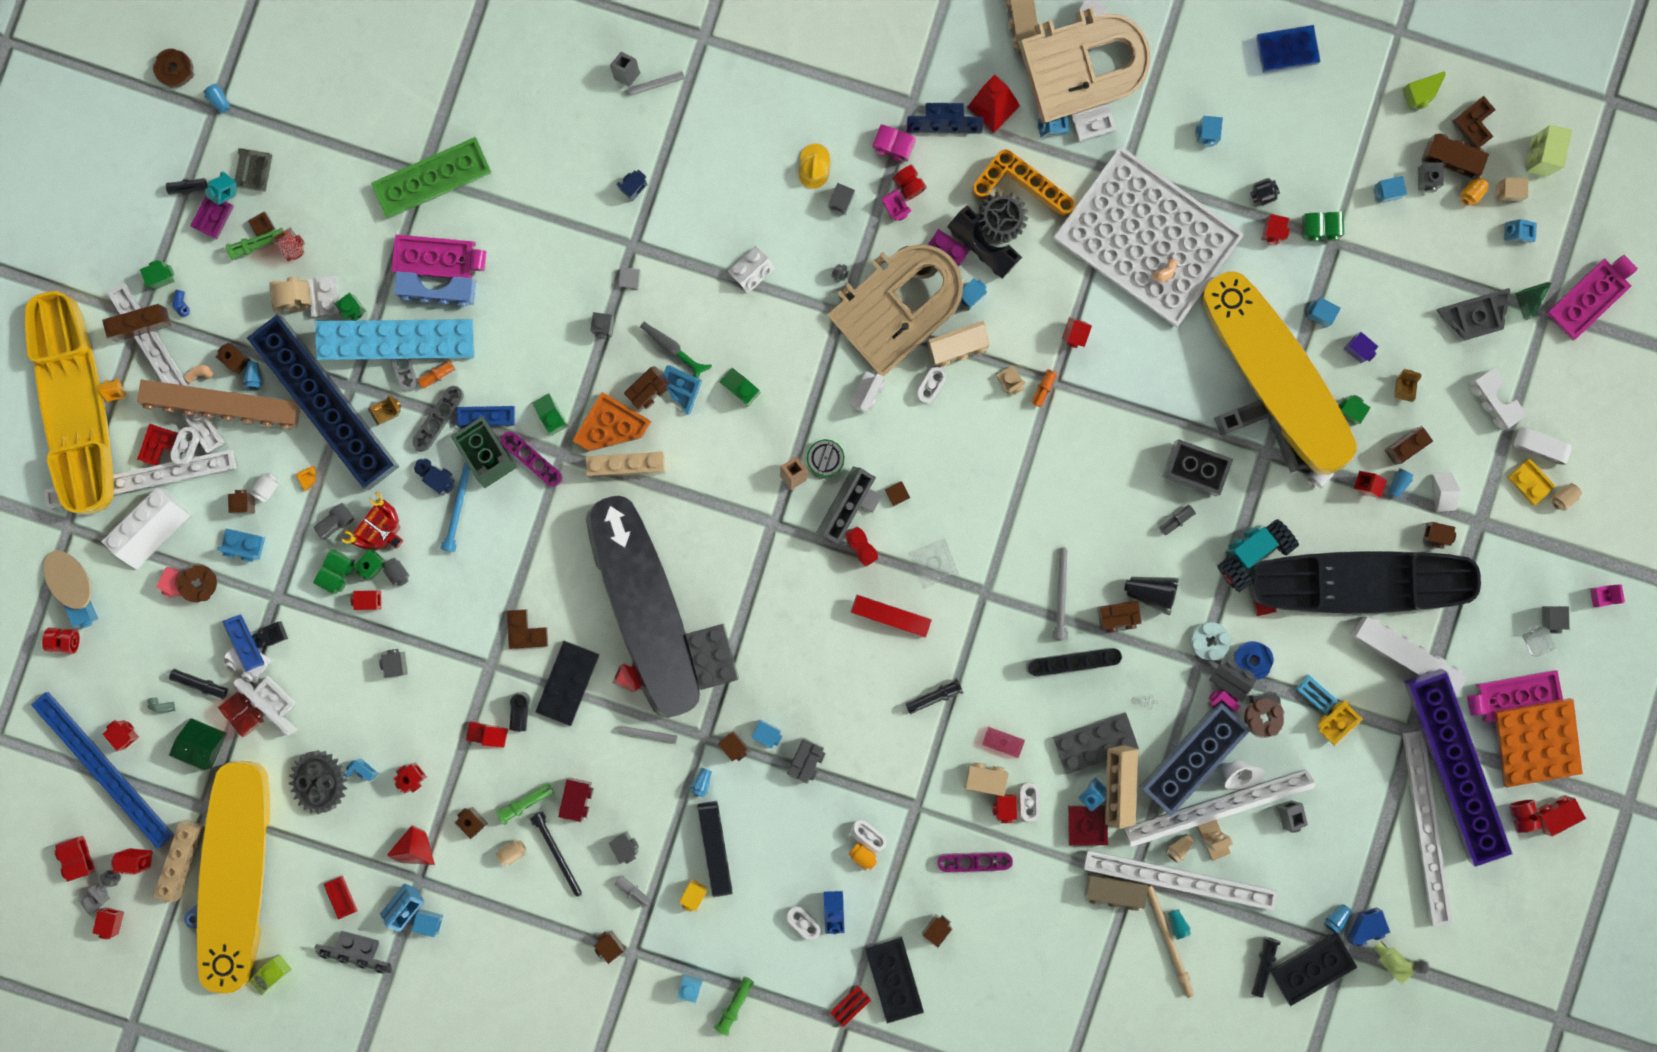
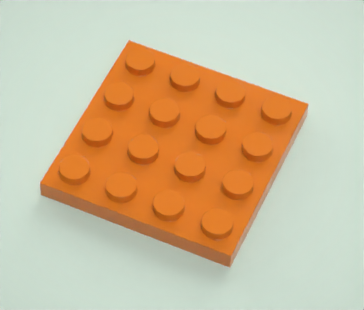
M1567 698L1494 711L1505 787L1583 774L1573 699Z

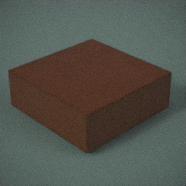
M265 211L248 220L256 236L276 229Z
M902 481L885 489L893 507L910 499Z

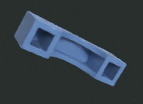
M396 271L394 294L400 297L402 301L419 299V302L430 303V300L438 301V304L443 305L455 302L457 303L456 305L467 307L468 304H474L476 281L473 278L453 276L451 282L446 287L439 290H430L424 287L420 276L416 273Z

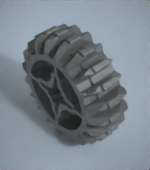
M996 191L995 198L989 194L988 200L983 199V205L978 207V210L981 211L977 213L981 218L979 224L983 225L980 231L987 230L985 237H988L990 234L993 235L991 241L999 237L998 241L1002 243L1005 237L1006 242H1010V236L1015 240L1017 239V234L1021 235L1023 233L1021 228H1026L1027 226L1024 222L1028 221V217L1024 214L1028 210L1021 209L1025 203H1018L1020 200L1019 196L1014 200L1012 198L1013 192L1008 197L1006 196V191L1002 192V196ZM1005 203L1001 209H990L995 204ZM1010 206L1016 211L1018 220L1010 214ZM1006 209L1005 218L1002 220L1001 224H999V218ZM987 214L991 215L990 218L995 220V228L990 225ZM1003 225H1015L1010 230L1000 231Z

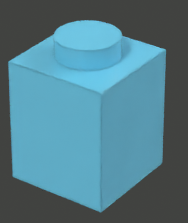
M684 974L677 998L696 1003L703 979Z

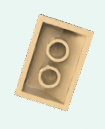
M984 321L932 338L927 344L934 367L939 365L940 368L950 365V361L955 359L958 362L969 358V354L975 353L980 355L987 352L986 349L990 346Z

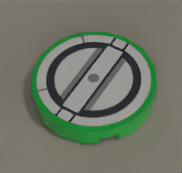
M819 440L811 445L808 450V467L819 477L827 478L834 476L840 472L844 465L845 456L843 449L833 440Z

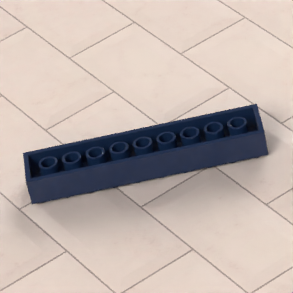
M276 314L247 337L248 341L363 489L371 490L400 467L285 318Z

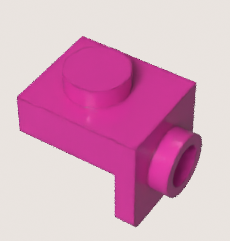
M898 189L880 198L888 214L895 221L904 220L911 212Z
M1621 584L1590 588L1593 607L1625 603Z
M1223 690L1214 691L1208 699L1210 701L1207 703L1209 706L1215 707L1221 700L1234 712H1237L1241 707L1237 703L1239 701L1237 698Z

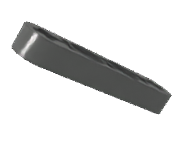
M450 386L446 389L414 436L413 445L416 449L426 451L432 446L462 402L464 393L461 388ZM456 390H458L457 395H459V397L453 398L451 400V403L454 404L453 406H451L447 402H444L445 399L450 401V399L452 398V395L450 394L451 391L456 392ZM443 405H446L449 409L448 414L445 416L439 414V408ZM432 421H436L438 424V428L434 432L428 429V425ZM424 430L428 434L433 435L431 438L427 436L425 439V442L427 444L425 446L421 445L419 447L420 442H418V440L424 439L426 436V434H423Z

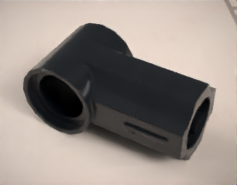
M519 692L512 696L510 700L509 730L527 731L528 708L531 700L526 692ZM517 697L524 699V706H519L516 703Z

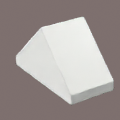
M1453 473L1432 474L1435 511H1455L1461 490Z

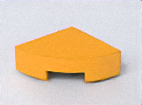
M311 466L296 474L305 492L316 481L315 466Z

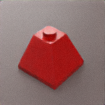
M994 74L979 90L967 106V109L975 116L983 117V124L995 133L1020 107V104L1009 87Z

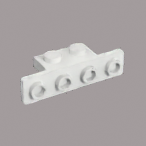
M269 676L256 689L242 677L234 680L233 684L236 686L237 691L246 695L253 706L263 711L264 716L268 720L273 721L278 726L280 732L291 735L298 730L284 717L296 702Z

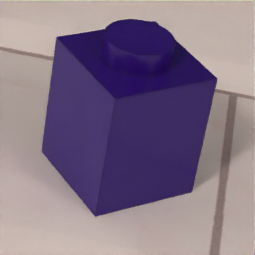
M1359 332L1349 341L1344 350L1358 362L1363 363L1365 361L1370 362L1377 354L1375 350L1379 346L1365 334Z

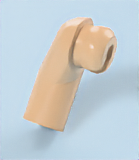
M1169 259L1166 269L1156 270L1153 273V279L1159 282L1170 280L1174 276L1178 261Z
M197 365L184 378L189 383H192L198 376H204L205 379H209L213 376V371L207 365Z

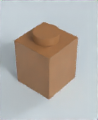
M796 456L781 465L780 477L788 488L792 490L806 481L807 469Z

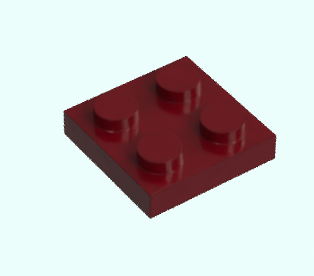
M1068 806L1069 846L1108 845V825L1105 824L1106 806H1098L1093 811H1090L1086 806Z

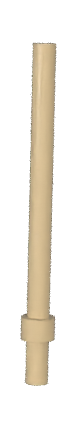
M1148 885L1147 894L1177 970L1179 984H1182L1187 998L1193 997L1194 993L1189 983L1190 977L1188 972L1184 970L1153 885Z

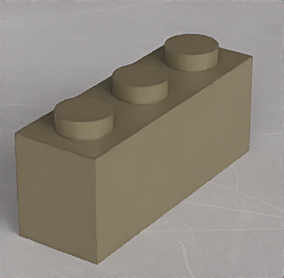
M1088 873L1084 897L1092 904L1100 905L1101 902H1105L1110 907L1120 908V905L1127 906L1129 910L1139 911V908L1145 909L1148 885L1143 882Z

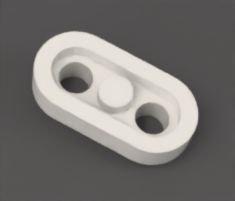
M932 368L917 391L918 399L921 402H932L941 390L947 378L946 372L942 368ZM935 374L940 376L939 381L933 379ZM926 390L929 391L930 396L925 397L923 395V392Z
M185 427L179 431L171 451L173 462L179 465H186L192 460L200 439L199 433L195 429ZM192 435V440L188 441V437ZM185 453V457L181 459V455Z
M1030 782L1023 784L1020 788V815L1027 822H1034L1040 816V791L1035 784ZM1032 789V794L1026 795V790ZM1028 808L1033 809L1031 815L1026 814Z
M859 820L852 826V836L872 853H880L886 848V838L866 821Z
M794 906L788 911L787 920L789 924L805 939L815 940L819 937L821 932L819 923L802 907ZM794 913H799L801 917L795 919L793 915ZM809 926H813L815 930L813 932H809L807 928Z

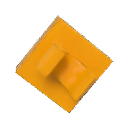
M115 378L113 382L105 380L104 384H99L98 391L107 402L126 398V391L123 389L118 378Z

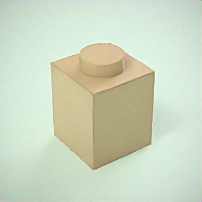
M1504 178L1498 182L1496 186L1498 201L1521 202L1528 198L1529 179Z

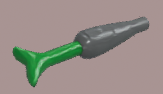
M645 321L640 325V328L667 354L677 356L691 367L694 377L699 379L700 373L712 367L711 364L704 365L695 362L681 351L680 345L675 340L651 327Z

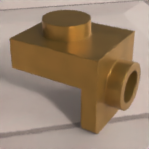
M1403 369L1396 378L1394 398L1413 402L1416 399L1417 383L1421 379L1422 374L1413 370Z
M392 395L387 396L385 400L368 408L377 426L398 417L401 411L399 401L396 398L394 399Z

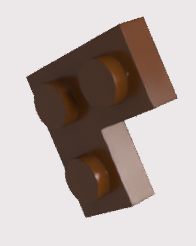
M1482 96L1452 122L1473 147H1481L1494 137L1482 121L1496 109L1485 96Z
M527 609L507 611L509 649L548 646L547 627L528 628Z

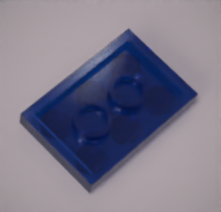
M1314 25L1261 33L1256 36L1263 73L1315 65L1321 62Z

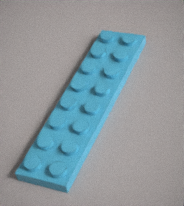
M473 319L315 321L317 360L474 358Z

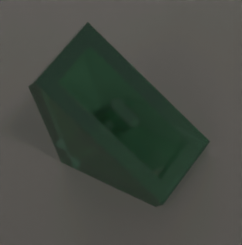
M1545 282L1515 293L1523 319L1529 320L1535 317L1552 283Z

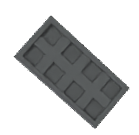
M1126 712L1053 737L1066 775L1107 761L1108 748L1125 745L1139 749Z

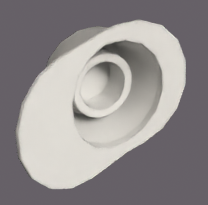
M1241 760L1222 766L1226 789L1251 788L1259 784L1265 776L1264 769L1248 766Z

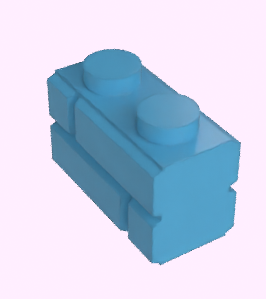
M403 884L381 911L380 915L387 927L401 932L423 905L424 900L419 890Z

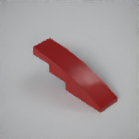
M857 594L850 612L925 638L932 619Z

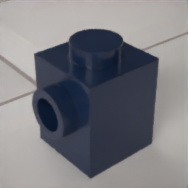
M434 465L421 480L440 495L449 494L454 488L453 483L455 482L451 477L453 474L445 468L441 470Z

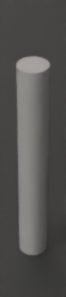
M683 71L629 87L630 95L685 79Z
M620 726L619 730L621 734L672 743L677 742V735Z

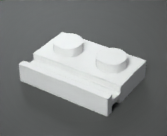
M1109 104L1071 115L1079 142L1116 131Z
M334 275L307 279L312 307L310 306L311 316L341 314L334 305L339 300L337 277Z

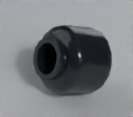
M1270 178L1254 183L1252 186L1253 191L1250 192L1253 202L1258 201L1261 206L1276 201L1278 194H1280L1276 181H1272Z

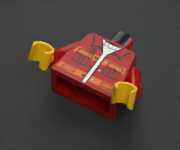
M375 492L379 499L372 500L370 497V501L374 506L353 532L355 536L348 530H345L344 532L349 534V538L343 539L340 537V539L344 543H351L367 550L386 548L388 544L397 549L404 541L396 535L401 528L398 524L397 512L386 500H382L379 492Z

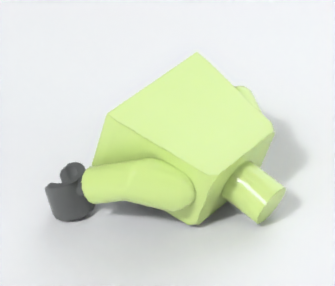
M1382 941L1373 948L1381 957L1379 961L1401 984L1407 981L1415 972L1424 974L1428 971V962L1418 959L1417 965H1414L1413 962H1407L1394 947L1389 949Z

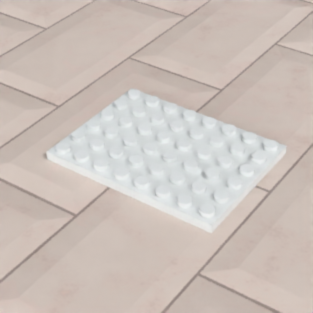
M1120 146L1053 239L1177 328L1245 234ZM1169 259L1178 261L1174 276L1170 280L1159 282L1153 279V273L1156 270L1166 269Z

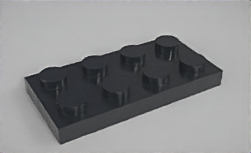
M563 640L535 712L572 726L600 654Z
M1334 933L1271 969L1270 973L1288 1005L1293 1006L1358 967L1339 934Z
M902 936L866 946L865 950L887 1024L924 1013Z

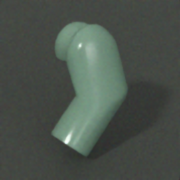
M157 697L147 700L148 709L154 712L166 713L175 711L174 702L159 704Z

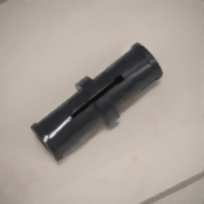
M205 178L183 179L178 182L166 183L168 195L184 192L185 194H190L192 191L208 188Z

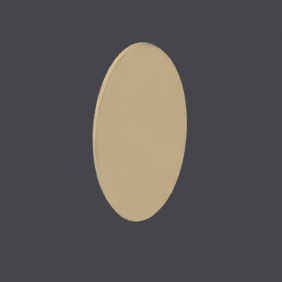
M63 551L50 552L46 556L43 566L45 580L50 591L67 607L72 609L86 607L91 598V585L84 568L73 556Z

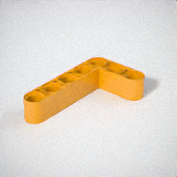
M1008 149L1001 150L977 179L972 189L975 199H986L1006 174L1060 216H1068L1075 206L1072 197ZM1000 157H1007L1009 159V163H1002L1000 161ZM1016 168H1021V169H1023V170H1024V174H1023V175H1018V174H1016V173H1015V169H1016ZM990 171H994L997 173L998 177L992 179L989 177L988 173ZM1030 180H1037L1039 182V186H1032L1030 184ZM978 186L985 187L986 192L981 194L977 191L976 188ZM1052 191L1054 198H1048L1045 192ZM1066 202L1070 208L1064 210L1061 208L1060 203Z

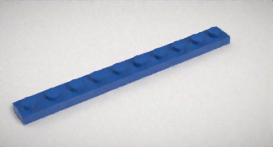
M45 692L31 705L157 849L161 848L174 836V833L49 692Z

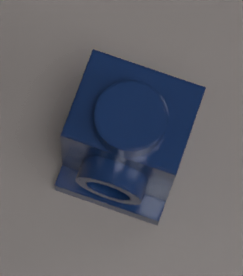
M634 170L624 177L622 184L618 182L616 185L621 192L634 201L648 184L645 180L647 177L640 170Z

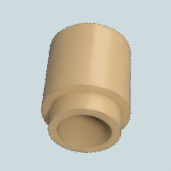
M1574 483L1566 484L1551 497V503L1557 510L1566 511L1580 499L1582 492Z
M514 839L499 849V852L496 853L497 859L503 866L511 865L525 856L526 847L521 840Z

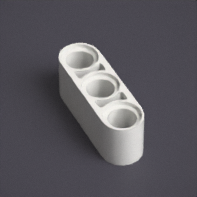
M1519 427L1512 445L1519 450L1560 465H1566L1573 447L1568 443L1524 427Z

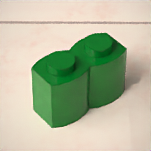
M1344 212L1305 213L1302 216L1303 239H1308V242L1320 241V238H1327V241H1338L1339 237L1344 235Z
M331 549L313 583L332 594L342 592L346 586L345 579L347 575H351L355 569V560L336 549Z

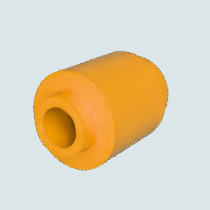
M1480 177L1471 180L1460 193L1462 203L1467 206H1475L1487 192L1489 187L1487 181Z
M858 842L848 854L851 860L865 871L867 869L871 870L877 863L875 859L877 855Z

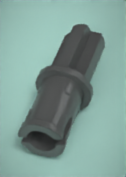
M1187 505L1177 514H1172V518L1159 527L1160 531L1164 535H1168L1177 527H1182L1185 521L1196 515V512L1190 505Z

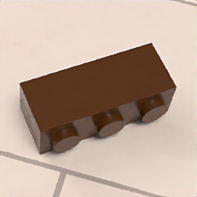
M1438 133L1429 138L1421 160L1429 163H1443V168L1476 179L1482 175L1489 153L1484 152V149L1480 147H1470L1464 141H1454L1449 139L1447 135Z
M160 304L102 319L106 337L115 342L171 326L167 308Z

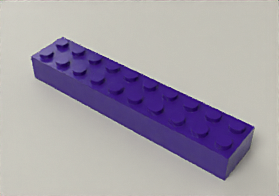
M1438 669L1404 681L1468 861L1474 867L1512 855V850L1448 672Z

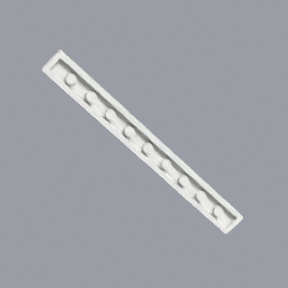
M124 283L107 293L119 314L141 309ZM156 331L134 337L163 383L189 386ZM194 413V416L183 414L189 426L199 433V442L207 454H211L226 444L210 418L201 417L202 414Z
M233 450L194 457L186 465L171 462L113 475L114 495L237 469ZM55 488L43 490L47 509L62 507Z
M1422 731L1402 733L1430 924L1433 927L1451 925L1452 917L1426 742Z
M1304 770L1176 811L1172 816L1167 814L1124 828L1131 847L1289 797L1316 788L1308 770Z
M1091 850L1086 851L1083 869L1087 871L1273 911L1278 891Z

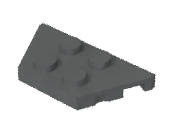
M1510 288L1436 310L1464 341L1501 331L1505 325L1504 317L1507 313L1508 305L1506 304Z

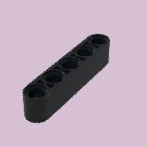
M1103 648L1033 658L1027 662L1026 669L1033 676H1044L1114 666L1121 662L1122 654L1116 648ZM1111 651L1116 653V659L1113 662H1110L1107 658L1108 653ZM1091 654L1097 656V662L1093 665L1088 661ZM1075 656L1078 659V665L1071 667L1069 660ZM1054 659L1059 661V668L1056 670H1052L1050 667V662ZM1034 662L1040 664V670L1036 673L1031 670V665Z
M718 801L699 803L698 812L712 896L714 898L732 895V884Z

